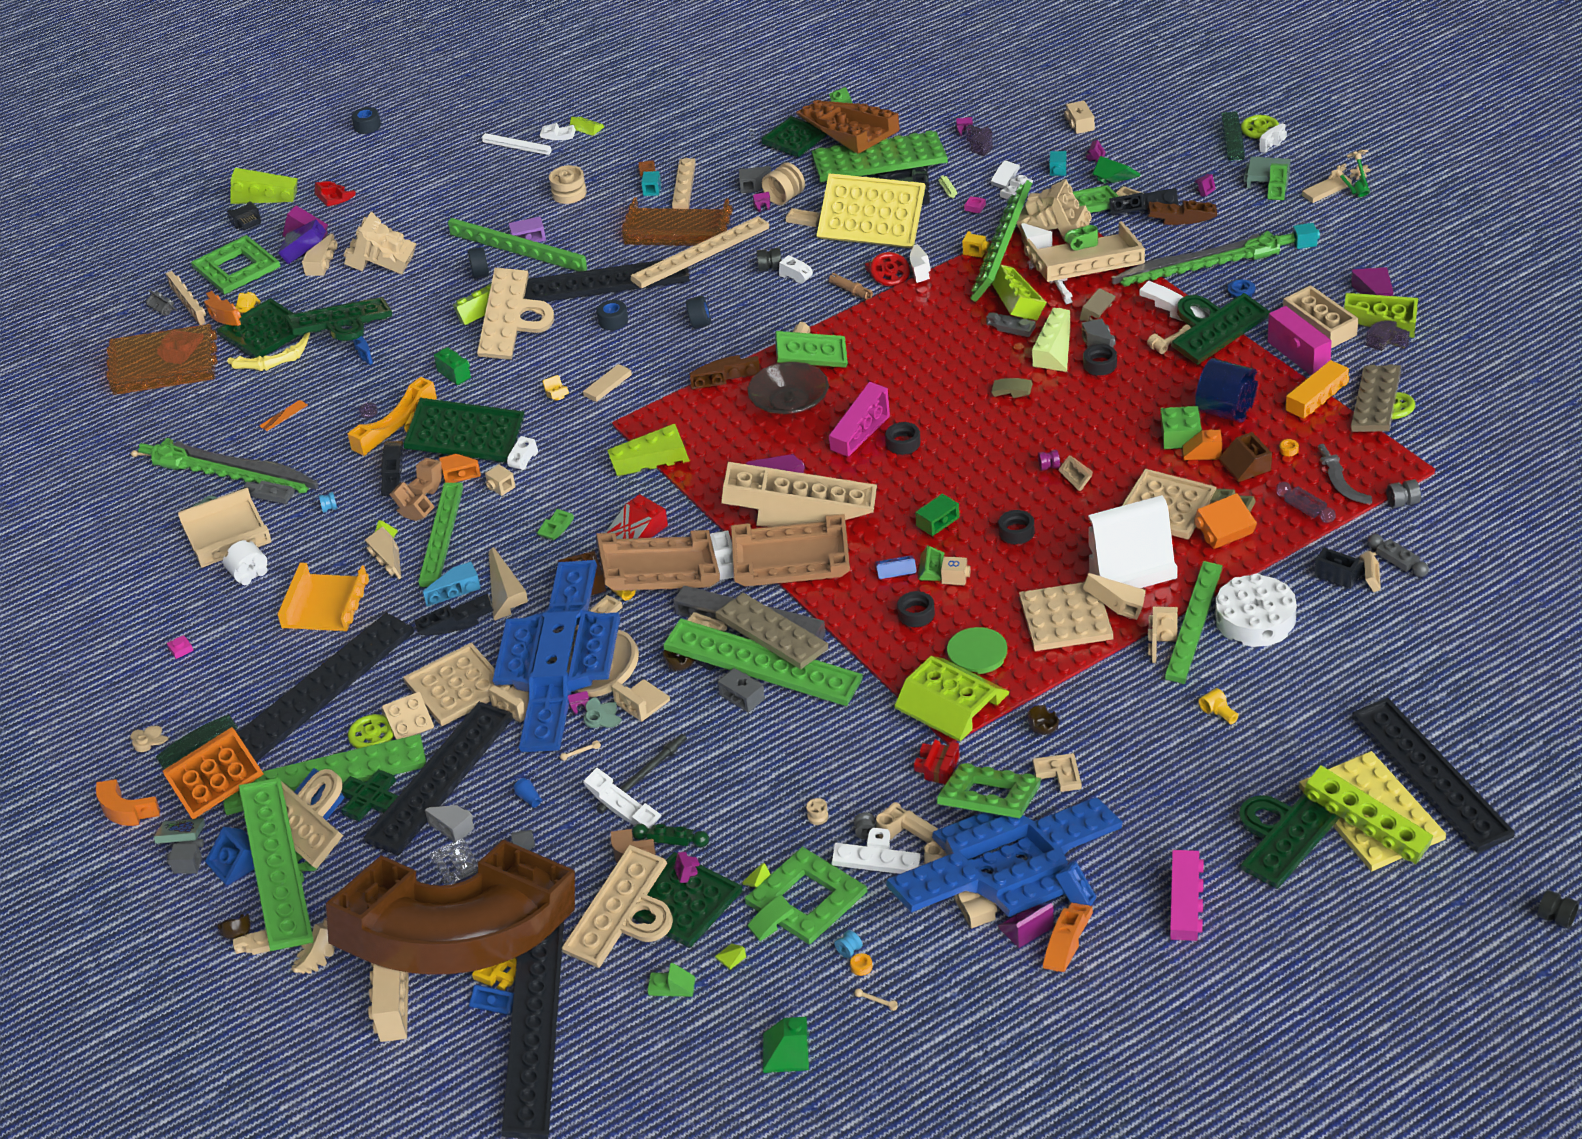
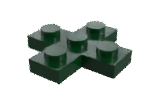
M378 769L367 782L350 776L342 784L341 793L344 797L351 799L341 809L342 814L360 822L371 808L384 813L398 797V795L388 792L396 782L395 775Z

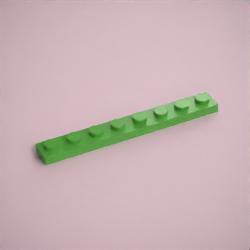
M462 482L444 483L419 578L420 587H428L441 577L463 491Z
M1203 561L1166 671L1165 680L1185 684L1223 565Z

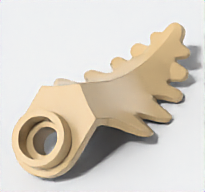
M324 918L323 923L315 924L312 932L313 943L301 945L304 950L297 954V957L300 959L294 962L295 965H292L291 970L293 972L302 974L305 972L311 974L312 970L317 972L319 971L317 964L326 966L325 956L331 957L334 954L333 945L328 943L327 918Z

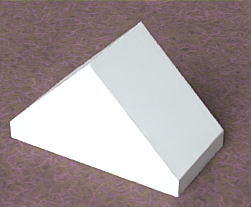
M1025 223L1021 224V239L1025 246L1026 239H1030L1037 249L1052 247L1051 231Z

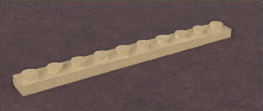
M757 216L632 274L631 281L640 288H644L769 229V223Z

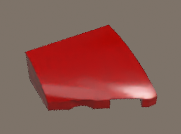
M331 181L315 182L314 194L326 206H333L353 198L356 195V191H345V187L342 185H337Z

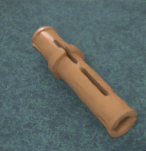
M832 273L829 277V283L851 292L854 296L862 297L865 300L873 296L872 290L864 288L858 282L854 283L835 273Z

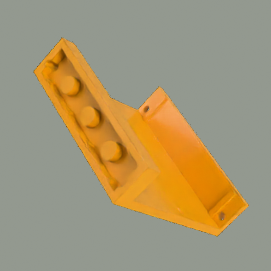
M299 563L278 612L281 628L347 631L349 625L353 622L355 610H358L359 600L364 595L365 585L369 582V575L366 573L365 567L361 566L357 576L310 574L307 563Z

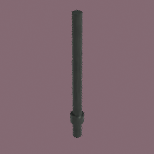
M681 733L675 740L669 741L663 746V750L619 789L627 793L666 757L672 756L678 750L677 748L687 740V737ZM603 803L597 807V811L600 814H603L608 809Z

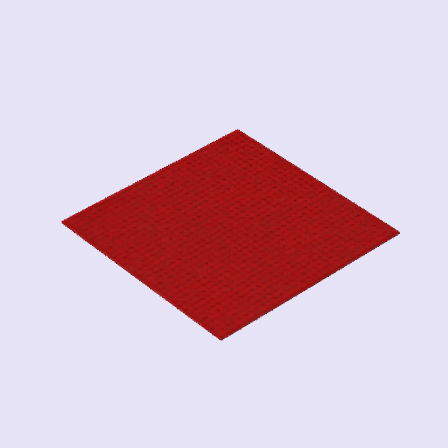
M1018 227L1012 233L1000 265L1013 267L1047 302L1038 320L1030 319L1036 322V327L1030 337L997 331L996 327L987 325L986 317L989 313L1023 318L1010 315L992 284L976 302L970 299L973 293L971 289L976 283L975 279L980 273L979 269L984 263L983 259L988 251L985 252L982 258L961 254L928 271L930 279L917 283L913 277L820 323L810 326V334L845 336L848 362L846 367L805 364L785 366L784 363L777 362L776 345L774 344L749 356H758L759 375L727 379V384L692 389L690 384L612 422L613 427L628 441L675 424L690 462L683 463L682 460L675 462V465H657V469L722 531L728 530L731 540V525L750 524L751 529L768 528V526H756L759 509L721 503L728 462L746 464L748 461L793 454L804 463V474L877 485L873 513L845 520L850 571L842 577L778 584L813 618L823 620L825 629L897 698L905 680L930 656L944 658L949 661L947 646L950 639L958 632L968 628L983 627L1001 634L1006 640L1008 651L1004 663L999 668L988 673H972L1008 690L1009 694L998 705L988 702L972 718V731L969 734L1148 635V629H1153V627H1149V615H1153V607H1178L1177 618L1187 612L1203 561L1223 565L1214 597H1216L1220 588L1233 578L1259 573L1387 501L1386 488L1388 484L1399 482L1402 485L1403 481L1413 479L1419 483L1435 474V468L1382 431L1352 432L1351 424L1354 411L1332 396L1304 419L1286 411V396L1307 380V378L1244 334L1198 365L1173 348L1171 344L1168 345L1167 351L1163 354H1160L1156 349L1153 350L1147 345L1151 335L1157 334L1165 339L1179 332L1183 326L1188 324L1170 317V311L1156 307L1155 300L1140 296V289L1148 281H1151L1183 297L1188 295L1163 277L1155 280L1148 279L1141 283H1131L1126 287L1121 283L1112 284V276H1117L1137 265L1067 278V281H1064L1063 284L1071 292L1073 297L1070 298L1073 302L1065 304L1056 284L1047 282L1043 275L1037 271L1036 266L1031 263L1030 258L1025 255V245L1021 239V232ZM1058 228L1048 230L1052 232V246L1067 244V242H1064ZM1098 232V238L1104 237ZM1099 288L1116 296L1115 300L1111 303L1112 306L1107 307L1099 318H1102L1105 325L1109 326L1110 334L1114 335L1116 342L1113 348L1117 352V367L1113 372L1106 375L1088 373L1084 369L1083 353L1088 347L1082 338V323L1086 321L1080 320L1083 306ZM1053 308L1070 310L1067 372L1033 366L1032 349ZM1106 358L1093 359V361L1103 362L1108 360ZM1020 378L1031 380L1033 383L1029 395L1013 398L1011 393L994 397L991 391L994 380ZM872 382L888 388L890 417L849 457L830 450L829 435L867 384ZM1198 406L1201 429L1221 430L1222 454L1235 438L1253 432L1272 452L1271 471L1237 482L1220 463L1219 459L1184 460L1183 448L1164 449L1161 432V408ZM895 423H912L919 428L920 447L916 451L905 455L892 453L886 446V430ZM899 436L895 440L904 441L912 437ZM1286 439L1295 440L1299 444L1298 453L1294 456L1282 455L1280 453V443ZM1324 444L1331 455H1338L1340 458L1339 463L1344 469L1342 474L1347 484L1360 493L1372 496L1371 504L1349 499L1335 488L1328 475V469L1330 468L1328 465H1322L1320 462V458L1323 456L1317 448L1318 445ZM1051 450H1057L1060 458V467L1070 455L1092 470V477L1083 489L1079 491L1059 471V468L1054 469L1050 467L1047 470L1041 471L1038 453H1050ZM1145 469L1215 486L1216 489H1235V493L1239 496H1254L1255 504L1250 513L1257 522L1254 532L1250 535L1216 549H1213L1206 542L1203 532L1197 527L1189 539L1171 535L1174 562L1177 565V578L1140 588L1146 591L1143 607L1137 620L1117 614L1104 604L1113 631L1112 640L1034 651L1019 592L1085 582L1089 573V555L1093 554L1089 547V527L1092 524L1088 515L1121 507ZM943 493L959 503V518L934 536H931L916 526L915 512ZM1011 510H1023L1030 513L1034 518L1035 534L1033 538L1022 544H1010L1003 541L999 536L998 524L1001 515ZM1013 524L1008 526L1007 528L1011 530L1024 529L1026 526L1022 524ZM927 545L944 552V557L967 558V566H971L970 578L967 577L965 585L942 584V579L940 581L918 579L921 553ZM910 555L915 559L916 573L879 579L875 561ZM908 592H925L933 598L935 616L929 624L921 627H910L899 620L897 603L899 598ZM917 605L907 608L906 611L917 613L924 611L926 608ZM928 726L945 744L950 745L951 742H957V740Z

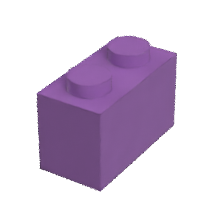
M541 217L509 223L511 235L535 242L546 241Z

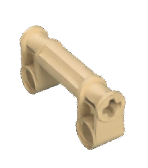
M892 803L886 810L877 815L876 828L888 829L890 840L906 829L928 843L924 848V864L947 856L945 851L932 838L933 831L938 830V828L915 815L912 811H906L901 808L899 803ZM877 834V837L882 839L883 835Z

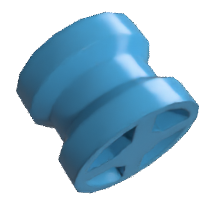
M329 492L325 496L319 495L323 513L329 509H337L333 492Z
M847 930L842 938H838L834 942L837 951L845 958H850L855 950H859L863 946L859 936L851 930Z

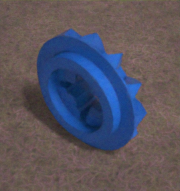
M1239 279L1232 281L1228 285V293L1231 294V297H1239L1243 293L1252 297L1255 294L1256 286L1249 280Z

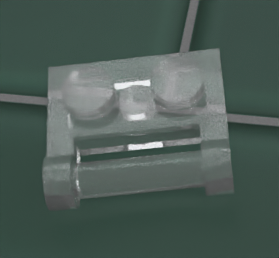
M465 839L436 849L430 854L431 860L436 863L443 876L442 881L444 885L455 884L460 879L478 873V863ZM449 856L455 871L450 872L443 860L444 857Z

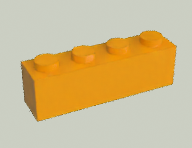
M1332 360L1327 362L1286 396V411L1303 419L1312 414L1316 408L1324 404L1327 399L1335 395L1343 386L1347 385L1349 381V368Z

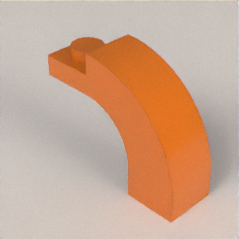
M117 779L96 782L98 801L104 815L112 822L125 826H137L140 824V819L160 816L161 810L156 796L127 800L121 798L122 792Z

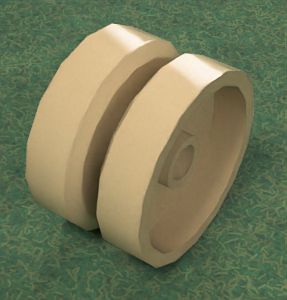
M566 165L558 167L550 173L549 180L552 197L556 202L570 204L580 201L585 197L587 192L583 170L580 167Z

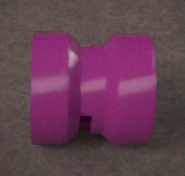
M1051 450L1050 453H1038L1041 471L1047 470L1050 467L1054 469L1060 468V458L1057 450Z

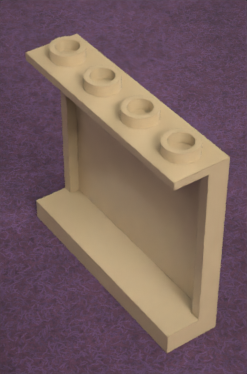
M248 487L178 512L181 525L201 568L222 561L224 556L227 557L229 553L227 550L239 541H252L257 547L271 543L268 528L264 525L250 497Z

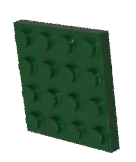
M271 298L243 313L239 319L241 325L225 324L216 329L219 336L252 358L266 356L298 337V335L292 334L285 322V315L294 313Z
M673 852L667 858V865L647 895L664 902L670 909L673 923L666 936L691 948L743 890L741 885L702 865L695 866L698 872L697 875L689 877L688 882L680 883L674 869L678 853ZM640 910L634 914L633 919L641 923L651 924L655 921L656 916L649 910Z

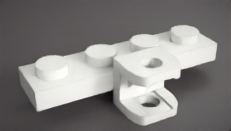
M872 828L869 832L867 847L835 843L832 865L901 874L919 867L921 853L890 850L889 830ZM881 834L883 838H876L875 836Z

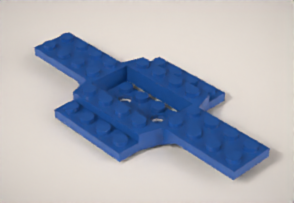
M595 560L558 562L549 607L542 613L526 618L506 619L493 683L494 685L514 684L517 690L529 692V702L519 744L521 752L560 750L569 707L568 695H571L572 691L591 686L593 680L609 679L620 615L618 612L595 613L588 611L597 568ZM576 625H579L568 675L567 666L570 657L572 642L574 640L573 637ZM559 626L564 627L559 633L553 632ZM551 657L557 658L555 663H547V661L550 660Z
M1097 797L1036 821L1024 815L1021 818H1014L982 812L933 831L932 838L945 851L947 856L888 878L886 886L911 913L968 891L980 894L994 902L1010 917L1065 894L1056 878V875L1068 864L1064 854L1071 848L1121 829L1123 821ZM1016 840H1019L1018 843H1015V844H1013V845H1010V846L1006 845V844H1009V843L1014 842V841H1016ZM1003 846V847H1002L1000 850H998V851H995V852H993V853L988 852V851H991V850H993V849H996V848H998V847ZM985 853L984 856H982V857H980V858H977V859H975V860H974V859H971V858H973V857H976V856H978V855H981V854ZM1024 855L1028 859L1024 860L1022 858H1017L1016 856ZM990 869L993 871V873L989 874L987 872H982L981 870Z

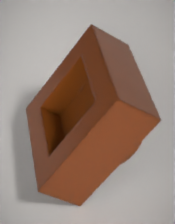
M654 160L638 162L640 176H643V172L656 171Z

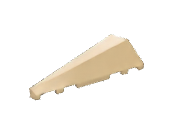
M493 547L489 551L492 606L494 609L493 618L496 621L511 615V608L527 603L528 599L526 590Z

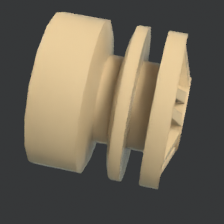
M789 162L783 163L767 174L761 182L763 191H769L770 201L776 205H784L805 188V180L802 173L795 165Z

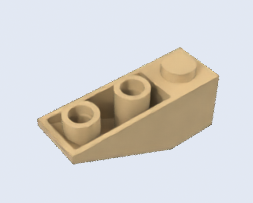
M333 234L328 235L306 252L302 261L305 276L325 275L326 270L329 269V263L333 259L334 251L337 250V241L334 239Z
M382 526L365 539L368 545L366 549L372 557L377 556L375 558L381 566L385 565L386 571L391 576L394 574L398 579H401L399 547L393 537Z
M1088 573L1083 585L1084 590L1117 614L1138 619L1143 607L1146 590Z

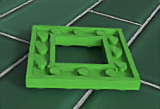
M248 235L191 262L192 267L223 294L230 293L234 289L244 286L281 267L276 258ZM240 254H244L253 262V264L231 275H228L218 267Z
M964 763L958 766L939 793L937 804L1021 818L1039 789L1041 778L1035 777L1032 774L1021 775L1015 774L1010 770L998 771L992 767L980 768ZM974 783L1011 789L1005 799L993 794L981 795L975 791H969Z
M802 846L765 881L747 895L745 903L760 912L773 899L783 895L804 875L832 891L833 893L810 914L806 915L792 906L794 914L778 923L779 926L810 945L867 893V886Z

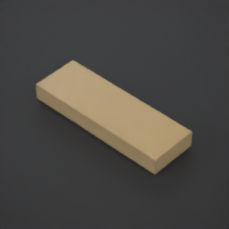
M1344 175V177L1352 185V180ZM1336 176L1334 180L1332 178L1303 190L1302 196L1314 203L1348 186L1341 178Z
M616 365L583 391L584 396L595 402L599 401L632 375L631 370L622 365Z

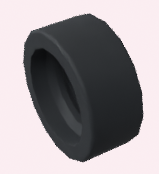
M1096 344L1088 347L1083 353L1084 369L1093 375L1110 374L1117 367L1116 350L1105 344ZM1095 358L1108 359L1107 361L1103 362L1093 361V359Z
M895 423L885 433L886 446L892 453L905 455L916 451L920 447V431L912 423ZM899 436L912 437L904 441L895 440Z
M1011 510L1001 515L998 520L999 536L1007 543L1022 544L1031 540L1035 534L1034 518L1026 511ZM1013 524H1022L1026 526L1024 529L1011 530L1007 528L1008 526Z
M913 591L904 594L898 600V618L903 624L910 627H921L933 620L935 616L934 600L929 594ZM917 605L926 608L924 611L917 613L906 611L907 608Z

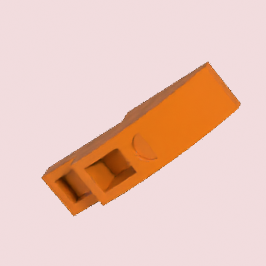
M213 291L206 293L208 300L204 301L212 319L226 325H241L239 321L241 315L233 303L230 304L227 299L221 300L219 295H215Z
M1071 902L1068 908H1063L1046 950L1043 962L1044 969L1065 972L1079 947V937L1093 914L1092 906Z

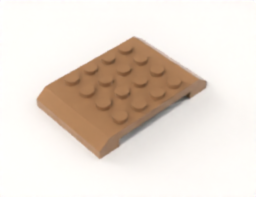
M845 514L826 516V522L751 529L750 524L731 525L734 580L743 586L842 577L850 571Z
M709 530L690 531V537L616 539L615 533H596L604 583L614 591L676 589L683 586L706 588L720 581V572Z

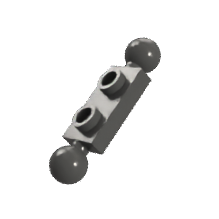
M1379 534L1369 536L1367 543L1370 548L1376 549V554L1405 572L1412 568L1413 573L1418 577H1424L1428 574V565L1420 561V557L1391 539L1383 542V538Z

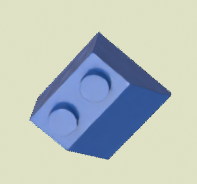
M223 827L205 860L207 865L225 885L233 883L254 870L249 838L243 829Z

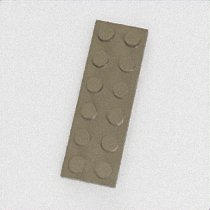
M1401 365L1364 366L1351 424L1352 432L1390 431L1401 375Z
M745 593L740 594L716 611L717 619L799 669L804 668L828 650L827 642Z

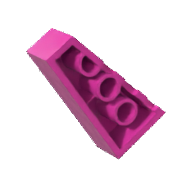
M872 382L867 384L829 435L830 450L849 457L890 417L888 388Z
M1173 850L1171 940L1198 941V933H1202L1203 919H1198V912L1203 913V899H1198L1199 892H1203V879H1199V873H1203L1204 859H1199V851Z

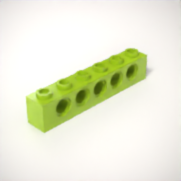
M1322 765L1319 766L1306 783L1304 794L1311 801L1321 804L1330 813H1335L1348 824L1362 830L1365 835L1381 842L1384 847L1394 850L1403 859L1417 864L1430 847L1434 835Z

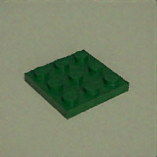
M790 116L762 137L761 140L764 145L795 157H800L825 138L827 134L804 120Z

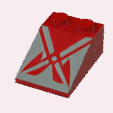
M639 494L625 504L605 533H615L616 539L652 538L668 526L666 509Z

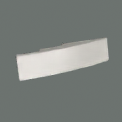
M1148 281L1140 289V296L1155 300L1156 307L1170 311V317L1181 320L1177 315V306L1183 296L1151 281ZM1190 307L1195 316L1199 318L1209 316L1199 307Z

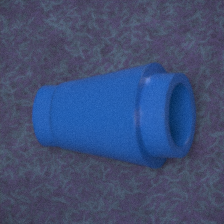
M521 778L514 784L515 795L533 808L542 802L531 780Z

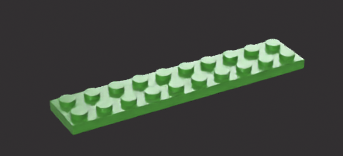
M1028 180L1023 185L1019 184L1015 191L1016 194H1011L1006 202L1008 204L1003 210L1004 214L999 219L1000 223L995 229L996 233L991 239L992 243L987 249L988 253L983 259L984 263L981 265L980 273L975 279L976 283L971 289L973 293L970 299L975 302L995 279L1032 183Z
M681 618L664 643V650L728 670L735 668L742 673H746L748 676L844 706H848L862 681L863 674L818 660H813L804 668L799 669L753 640Z
M417 734L262 771L264 775L251 783L280 778L282 782L295 792L313 768L319 771L324 769L334 771L341 777L343 784L350 776L367 782L378 769L396 775L421 769L427 762L421 735ZM240 790L223 800L226 815L243 812Z
M275 778L239 785L270 951L313 943V935L281 779Z

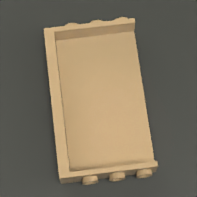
M1122 221L1119 222V234L1098 238V245L1095 247L1075 251L1070 247V244H1062L1037 249L1030 239H1026V246H1024L1025 255L1030 258L1031 263L1036 266L1037 271L1043 275L1047 282L1144 264L1145 248Z

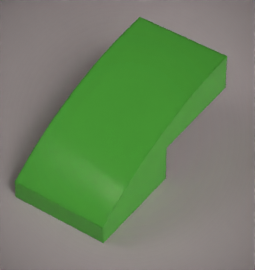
M1271 163L1268 199L1285 200L1288 164Z
M556 509L550 520L545 519L537 534L555 540L571 524L574 519L573 514Z
M779 895L750 921L748 928L759 941H762L777 931V924L794 914V910L786 899Z

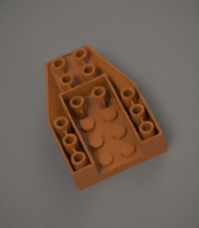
M815 100L812 104L804 106L796 112V115L857 154L900 131L898 113L880 109L879 107L868 106L865 103L856 104Z

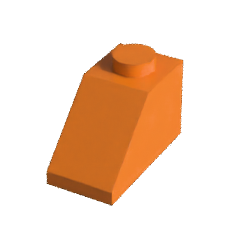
M1202 430L1183 445L1184 460L1219 459L1222 455L1221 430Z
M459 454L439 458L445 483H455L481 476L478 460Z

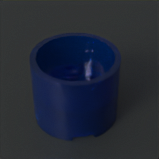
M1215 358L1210 359L1201 373L1196 390L1195 405L1198 406L1199 412L1239 423L1244 422L1246 419L1245 413L1249 407L1252 408L1256 397L1258 381H1255V375L1257 370Z

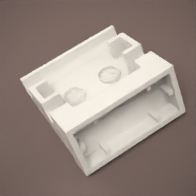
M1163 495L1088 515L1092 524L1089 527V547L1093 553L1089 555V573L1137 588L1177 578V565L1174 562L1168 506Z

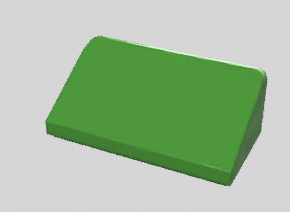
M927 545L921 553L919 580L940 581L942 579L941 568L944 552Z

